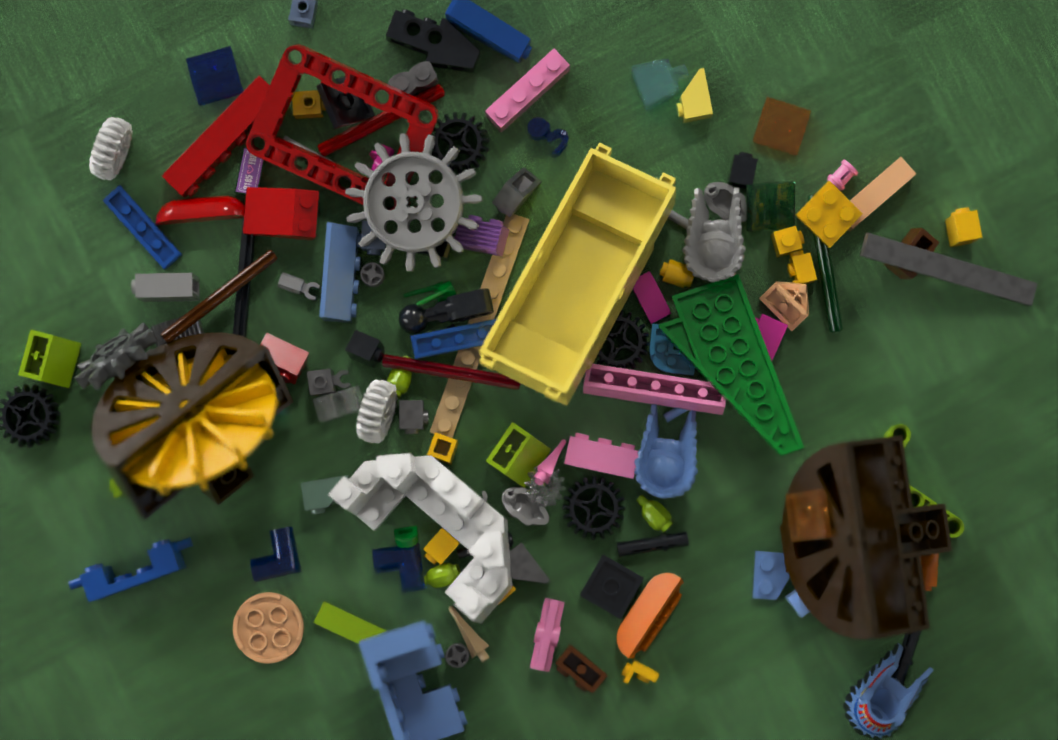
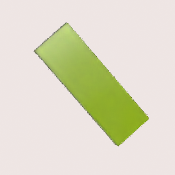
M323 601L314 620L315 624L357 644L362 639L387 631L326 601Z

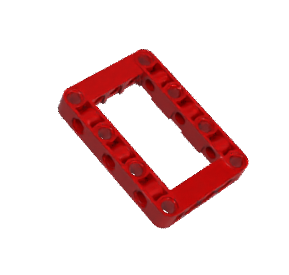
M300 44L292 45L283 53L246 140L247 150L256 157L363 205L364 198L351 197L345 194L347 188L341 186L340 177H348L351 180V187L349 188L365 190L369 180L368 177L277 137L302 75L309 74L320 79L321 83L345 94H353L365 100V103L407 119L409 128L406 134L410 140L411 152H423L425 140L428 134H432L438 121V110L426 101ZM293 50L301 53L302 60L300 63L292 61L291 53ZM336 70L344 72L346 78L343 83H338L334 79ZM379 90H384L389 94L388 102L383 103L378 100L377 93ZM423 110L430 111L432 121H422L420 112ZM255 137H261L265 141L263 149H258L254 145ZM401 145L399 146L400 148L397 154L402 153ZM298 157L307 159V168L303 169L298 166ZM411 172V173L408 175V177H407L408 183H410V181H411V179H412V177H413L414 172ZM389 173L384 182L386 186L394 185L396 180L394 174ZM392 197L394 200V206L386 207L388 210H393L397 205L396 199L394 197Z

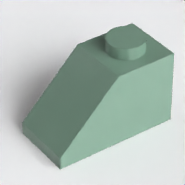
M343 476L302 482L301 490L305 511L311 510V515L325 513V508L331 507L335 502L328 494Z

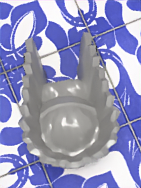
M734 187L729 220L717 219L713 221L709 220V210L706 206L702 190L700 188L694 189L695 198L691 200V217L688 219L687 236L684 239L686 246L682 249V252L685 254L684 262L686 263V268L693 273L694 277L708 280L709 282L728 279L736 275V271L741 268L746 250L745 246H743L744 238L742 236L739 188Z

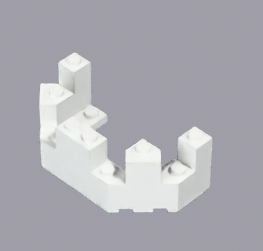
M411 453L376 456L377 460L364 461L350 479L343 476L328 495L345 510L360 518L373 531H376L405 496H407L469 550L468 552L474 558L445 593L456 602L455 606L470 619L482 624L512 588L508 520L432 455L414 457Z

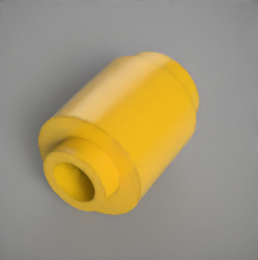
M669 259L668 263L663 262L659 275L663 276L662 281L684 288V286L690 288L694 278L693 273L687 270L686 264Z

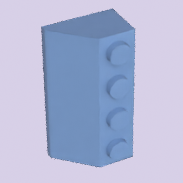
M327 222L319 315L324 321L352 323V317L356 318L357 304L354 303V294L359 292V280H355L356 271H360L361 257H357L358 248H361L358 243L362 239V234H359L357 227Z

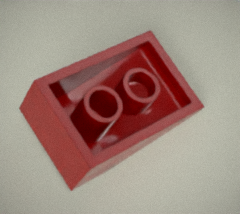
M246 187L243 234L313 241L316 238L319 191Z

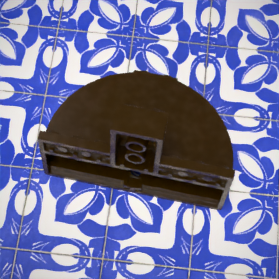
M902 436L846 441L828 445L818 450L803 463L794 476L787 492L783 508L782 525H780L786 572L789 573L800 599L820 623L833 632L848 638L872 640L930 629L920 556L952 551L945 503L913 507Z

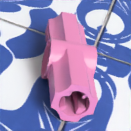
M545 598L540 622L537 623L533 642L535 645L530 668L546 672L550 671L554 649L557 648L559 640L560 622L565 602Z

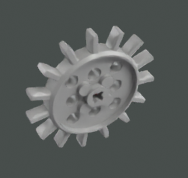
M402 133L399 140L402 150L401 154L390 157L384 146L380 143L374 145L376 153L383 161L375 171L365 164L356 163L355 168L360 173L368 176L369 180L365 190L356 188L346 189L345 194L351 197L364 198V211L353 213L346 217L347 222L358 223L367 219L372 231L364 236L358 244L361 247H366L376 238L387 244L385 251L381 255L380 263L386 265L391 260L395 249L406 251V270L414 271L416 252L428 251L431 263L437 268L441 266V259L436 251V247L447 241L453 250L459 253L464 251L462 244L453 237V233L459 225H463L468 229L478 230L479 225L475 221L465 219L462 215L464 204L483 202V197L475 194L464 196L461 186L463 181L471 179L477 173L475 169H467L461 174L456 175L449 167L459 154L460 150L456 147L450 149L444 159L440 160L432 156L435 136L428 134L424 150L421 153L410 151V140L407 134ZM434 171H440L443 175V179L439 184H433L431 181V174ZM411 172H416L419 175V181L415 185H410L407 181V177ZM392 173L396 180L394 185L388 187L384 183V177ZM437 194H440L444 199L443 205L439 208H435L432 205V198ZM389 197H394L397 202L393 210H388L385 207V201ZM411 197L415 199L418 197L416 202L419 205L417 207H410ZM437 218H441L445 222V227L440 232L435 231L433 228V222ZM415 219L421 222V229L417 233H413L409 227L411 221ZM394 220L398 225V229L394 234H389L386 230V225L389 221Z

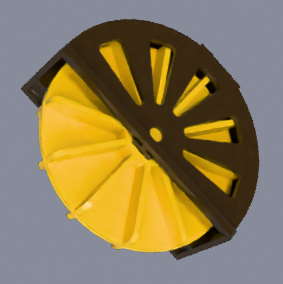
M202 333L179 338L155 349H149L146 352L148 355L147 359L136 361L124 371L125 377L122 379L118 376L114 377L115 379L102 395L93 415L92 440L94 447L119 490L131 500L139 516L144 520L187 486L195 484L199 485L201 491L217 505H220L254 477L246 457L263 439L269 440L272 438L271 424L274 417L294 402L267 347L235 334Z

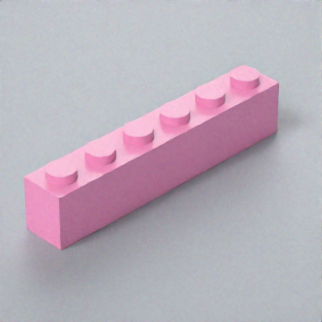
M592 364L590 370L587 369L585 373L584 394L723 415L726 399L707 381Z

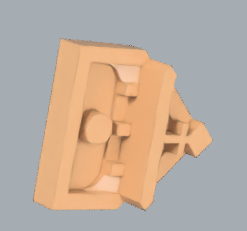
M776 281L759 298L784 324L788 325L791 331L809 316L807 284Z

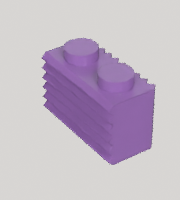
M469 215L465 219L475 221L479 225L478 230L468 229L463 225L458 226L454 238L462 244L464 249L503 257L509 229L503 226L504 222L496 219L484 222L479 216Z

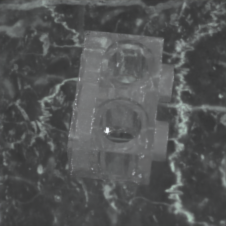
M354 386L313 399L319 422L324 423L359 412L363 394L360 386Z

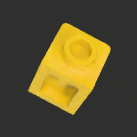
M633 659L631 664L627 662L621 673L624 676L623 682L626 684L629 683L634 672L637 673L636 678L649 684L650 680L656 683L660 675L659 672Z

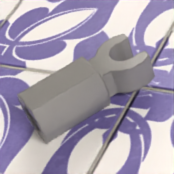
M282 272L278 282L279 288L298 295L304 293L309 300H316L315 296L310 295L309 290L313 287L317 289L321 287L315 282L307 284L304 279Z

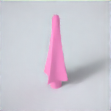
M562 439L554 451L537 467L538 471L533 476L535 477L536 484L543 485L544 482L546 484L549 483L559 455L566 444L565 439Z

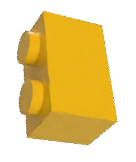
M969 207L956 209L945 220L950 247L972 244L983 238L977 210L970 211Z

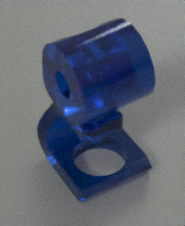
M535 117L529 121L528 133L532 139L540 141L546 138L549 144L557 138L563 140L555 151L552 152V157L558 158L569 144L567 132L562 129H555L551 132L550 124L541 117Z

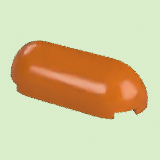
M662 573L653 577L620 624L617 631V645L626 657L633 659L637 652L640 650L645 652L679 603L682 597L679 590L684 581L677 575Z

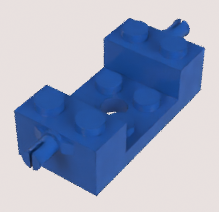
M190 537L181 541L171 542L170 539H164L152 544L153 548L147 550L152 565L137 569V575L132 576V573L115 577L111 566H104L103 563L95 564L84 568L86 573L79 575V578L68 581L69 587L73 590L83 586L88 602L106 598L187 568L181 550L193 547V542Z

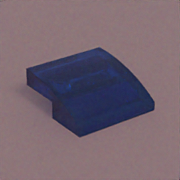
M231 46L186 59L199 106L234 97L244 91Z

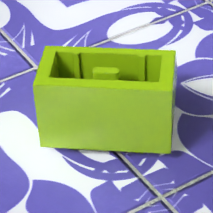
M30 330L18 375L70 388L82 343Z
M512 422L486 462L525 488L538 470L537 467L545 460L551 449Z

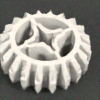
M111 117L103 123L96 136L89 159L90 172L100 179L111 181L119 174L131 146L130 142L133 132L129 122L118 117Z
M376 379L370 383L364 394L357 417L356 432L360 439L378 444L384 440L390 429L397 406L396 385L385 380L380 381Z

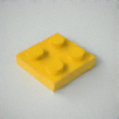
M827 181L799 210L796 216L828 248H831L863 213L836 186Z

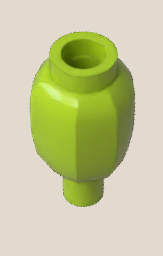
M392 369L387 381L396 385L397 398L400 399L401 395L408 391L412 372Z
M643 494L637 498L636 501L642 507L641 513L643 518L654 530H661L664 533L674 524L671 521L670 512L661 503L655 500L649 501Z
M452 563L437 565L431 568L426 576L418 578L419 586L422 587L429 584L434 588L451 585L460 575V567L458 564L453 565Z

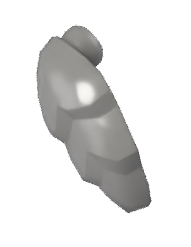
M713 182L708 184L704 190L706 204L712 212L718 214L723 220H729L734 188L723 182ZM739 192V198L741 199V222H745L749 219L750 212L746 205V197Z
M511 487L503 492L502 503L511 517L517 518L526 526H542L548 523L549 515L544 507L543 500L532 494L528 489Z

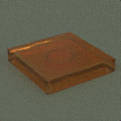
M766 97L752 142L797 156L811 110Z
M825 489L785 494L792 542L832 537Z

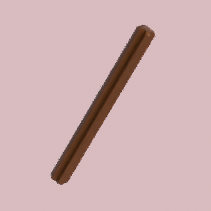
M272 250L267 251L161 332L162 339L166 343H170L277 261L276 254Z

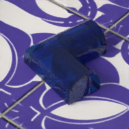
M293 526L269 531L273 554L250 559L251 572L255 582L302 572Z
M420 543L409 548L391 546L372 549L376 574L399 570L402 593L426 590Z

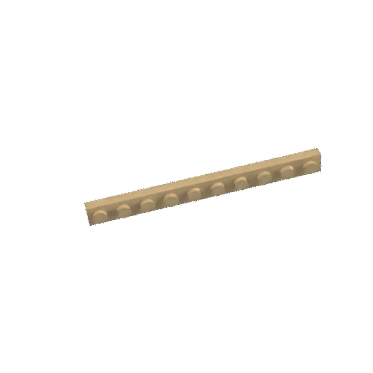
M513 214L511 217L506 215L503 226L509 229L503 257L492 255L480 288L490 290L494 313L470 319L468 324L495 319L530 219ZM482 346L458 350L453 366L477 370L481 359L479 351ZM448 378L430 433L435 434L436 432L453 438L472 382Z

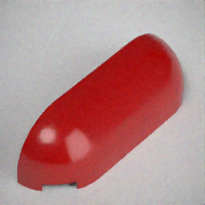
M232 196L172 200L164 204L158 211L156 225L244 218L245 205L239 199Z

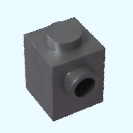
M399 400V429L405 430V434H419V430H424V424L429 423V412L424 410V401Z

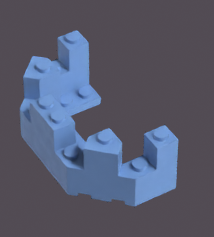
M426 620L362 639L359 642L373 689L378 688L394 740H439L465 730L464 725L468 724L464 710L459 711L457 702L460 701L457 688L452 689L450 683L423 692L422 688H425L426 684L423 675H418L417 673L441 665L442 658H445L441 644H436L432 624L427 625Z

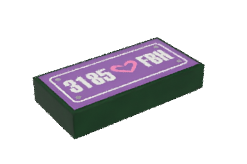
M243 147L234 191L235 194L245 196L246 187H261L266 162L252 155L246 147Z

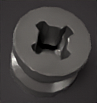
M370 262L361 269V279L367 286L378 287L383 283L385 273L379 264Z
M455 643L449 646L445 658L450 666L460 668L467 663L470 654L465 645Z

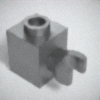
M331 368L307 372L310 395L314 397L336 393L335 386L341 388L351 387V383L343 384L341 382V377L348 375L349 371L341 370L336 375L333 374Z

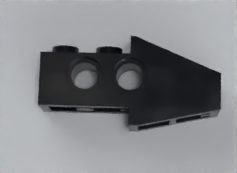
M402 9V11L395 10L386 33L387 41L427 55L426 61H429L432 67L474 73L480 58V51L445 18H442L438 26L436 25L437 22L430 18L424 17L422 20L415 17V14L405 9ZM416 26L420 29V32L416 36H411L407 33L409 28ZM432 35H440L442 37L441 42L432 44L429 41Z

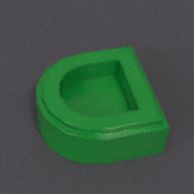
M417 526L394 529L396 545L401 548H409L416 545L419 541Z

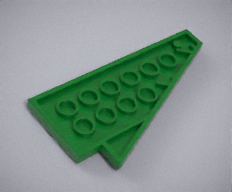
M739 274L671 296L678 318L658 325L659 330L780 457L804 450L802 440Z

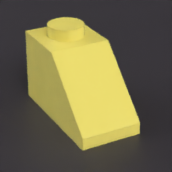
M704 68L698 70L681 95L680 103H676L678 116L683 117L684 123L711 118L713 115Z

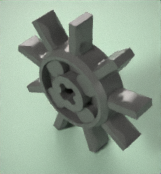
M141 323L130 334L124 328L120 330L118 336L110 339L103 345L98 344L91 358L77 365L81 373L74 378L83 390L90 384L95 390H99L107 379L115 376L122 379L125 377L124 371L136 361L146 360L148 355L144 349L157 343L158 339L145 323Z

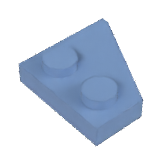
M755 551L752 598L777 600L790 578L789 573L786 572L784 554Z

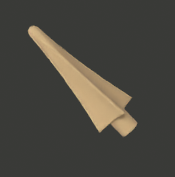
M450 606L449 611L464 638L471 658L473 659L478 656L480 661L484 663L490 658L485 651L489 645L467 624L456 609Z

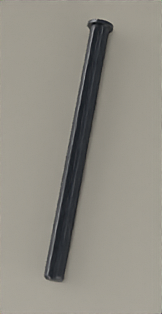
M244 218L238 274L253 263L255 235L243 234ZM251 281L236 291L233 334L245 338Z

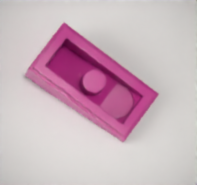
M648 271L639 276L632 291L650 324H653L671 314V311L651 272Z

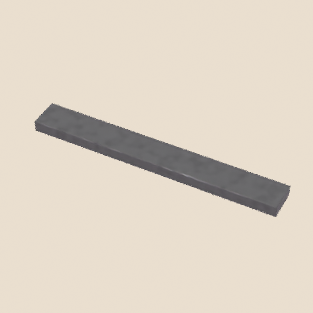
M871 233L865 234L860 253L861 257L1028 306H1032L1038 284Z

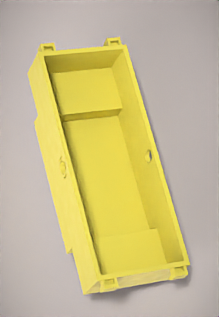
M599 143L595 150L590 148L479 351L481 357L480 365L490 370H495L568 406L586 370H590L650 258L654 250V243L670 215L676 199V187H673L676 183V178L663 172L658 180L609 157L612 154V148L602 143Z

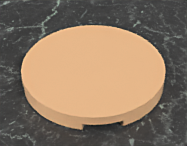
M275 592L259 593L247 599L238 609L233 621V636L238 648L250 659L264 664L277 663L291 656L299 647L304 635V620L298 606L290 598Z

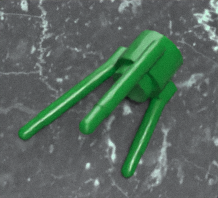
M441 281L435 285L404 293L403 297L406 298L434 290V294L416 303L417 306H421L436 298L438 302L446 301L447 297L457 295L450 281L445 283Z

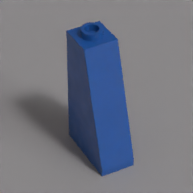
M452 0L445 12L446 20L456 29L519 64L522 58L527 59L533 47L530 46L531 38L470 0Z

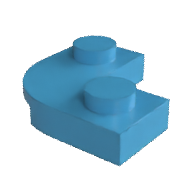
M652 324L649 355L653 364L666 373L694 376L695 367L679 350L673 349V344L659 330V324Z

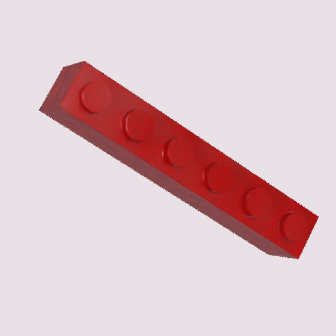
M260 75L162 175L184 198L193 196L200 188L198 185L204 179L208 180L216 172L214 168L220 162L225 163L231 157V151L237 145L240 147L246 142L247 134L251 131L270 86Z

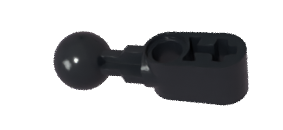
M485 288L447 297L446 301L438 302L434 307L424 309L416 304L407 305L399 313V325L405 332L417 334L422 332L429 322L437 320L441 323L448 321L461 322L494 313L490 290Z

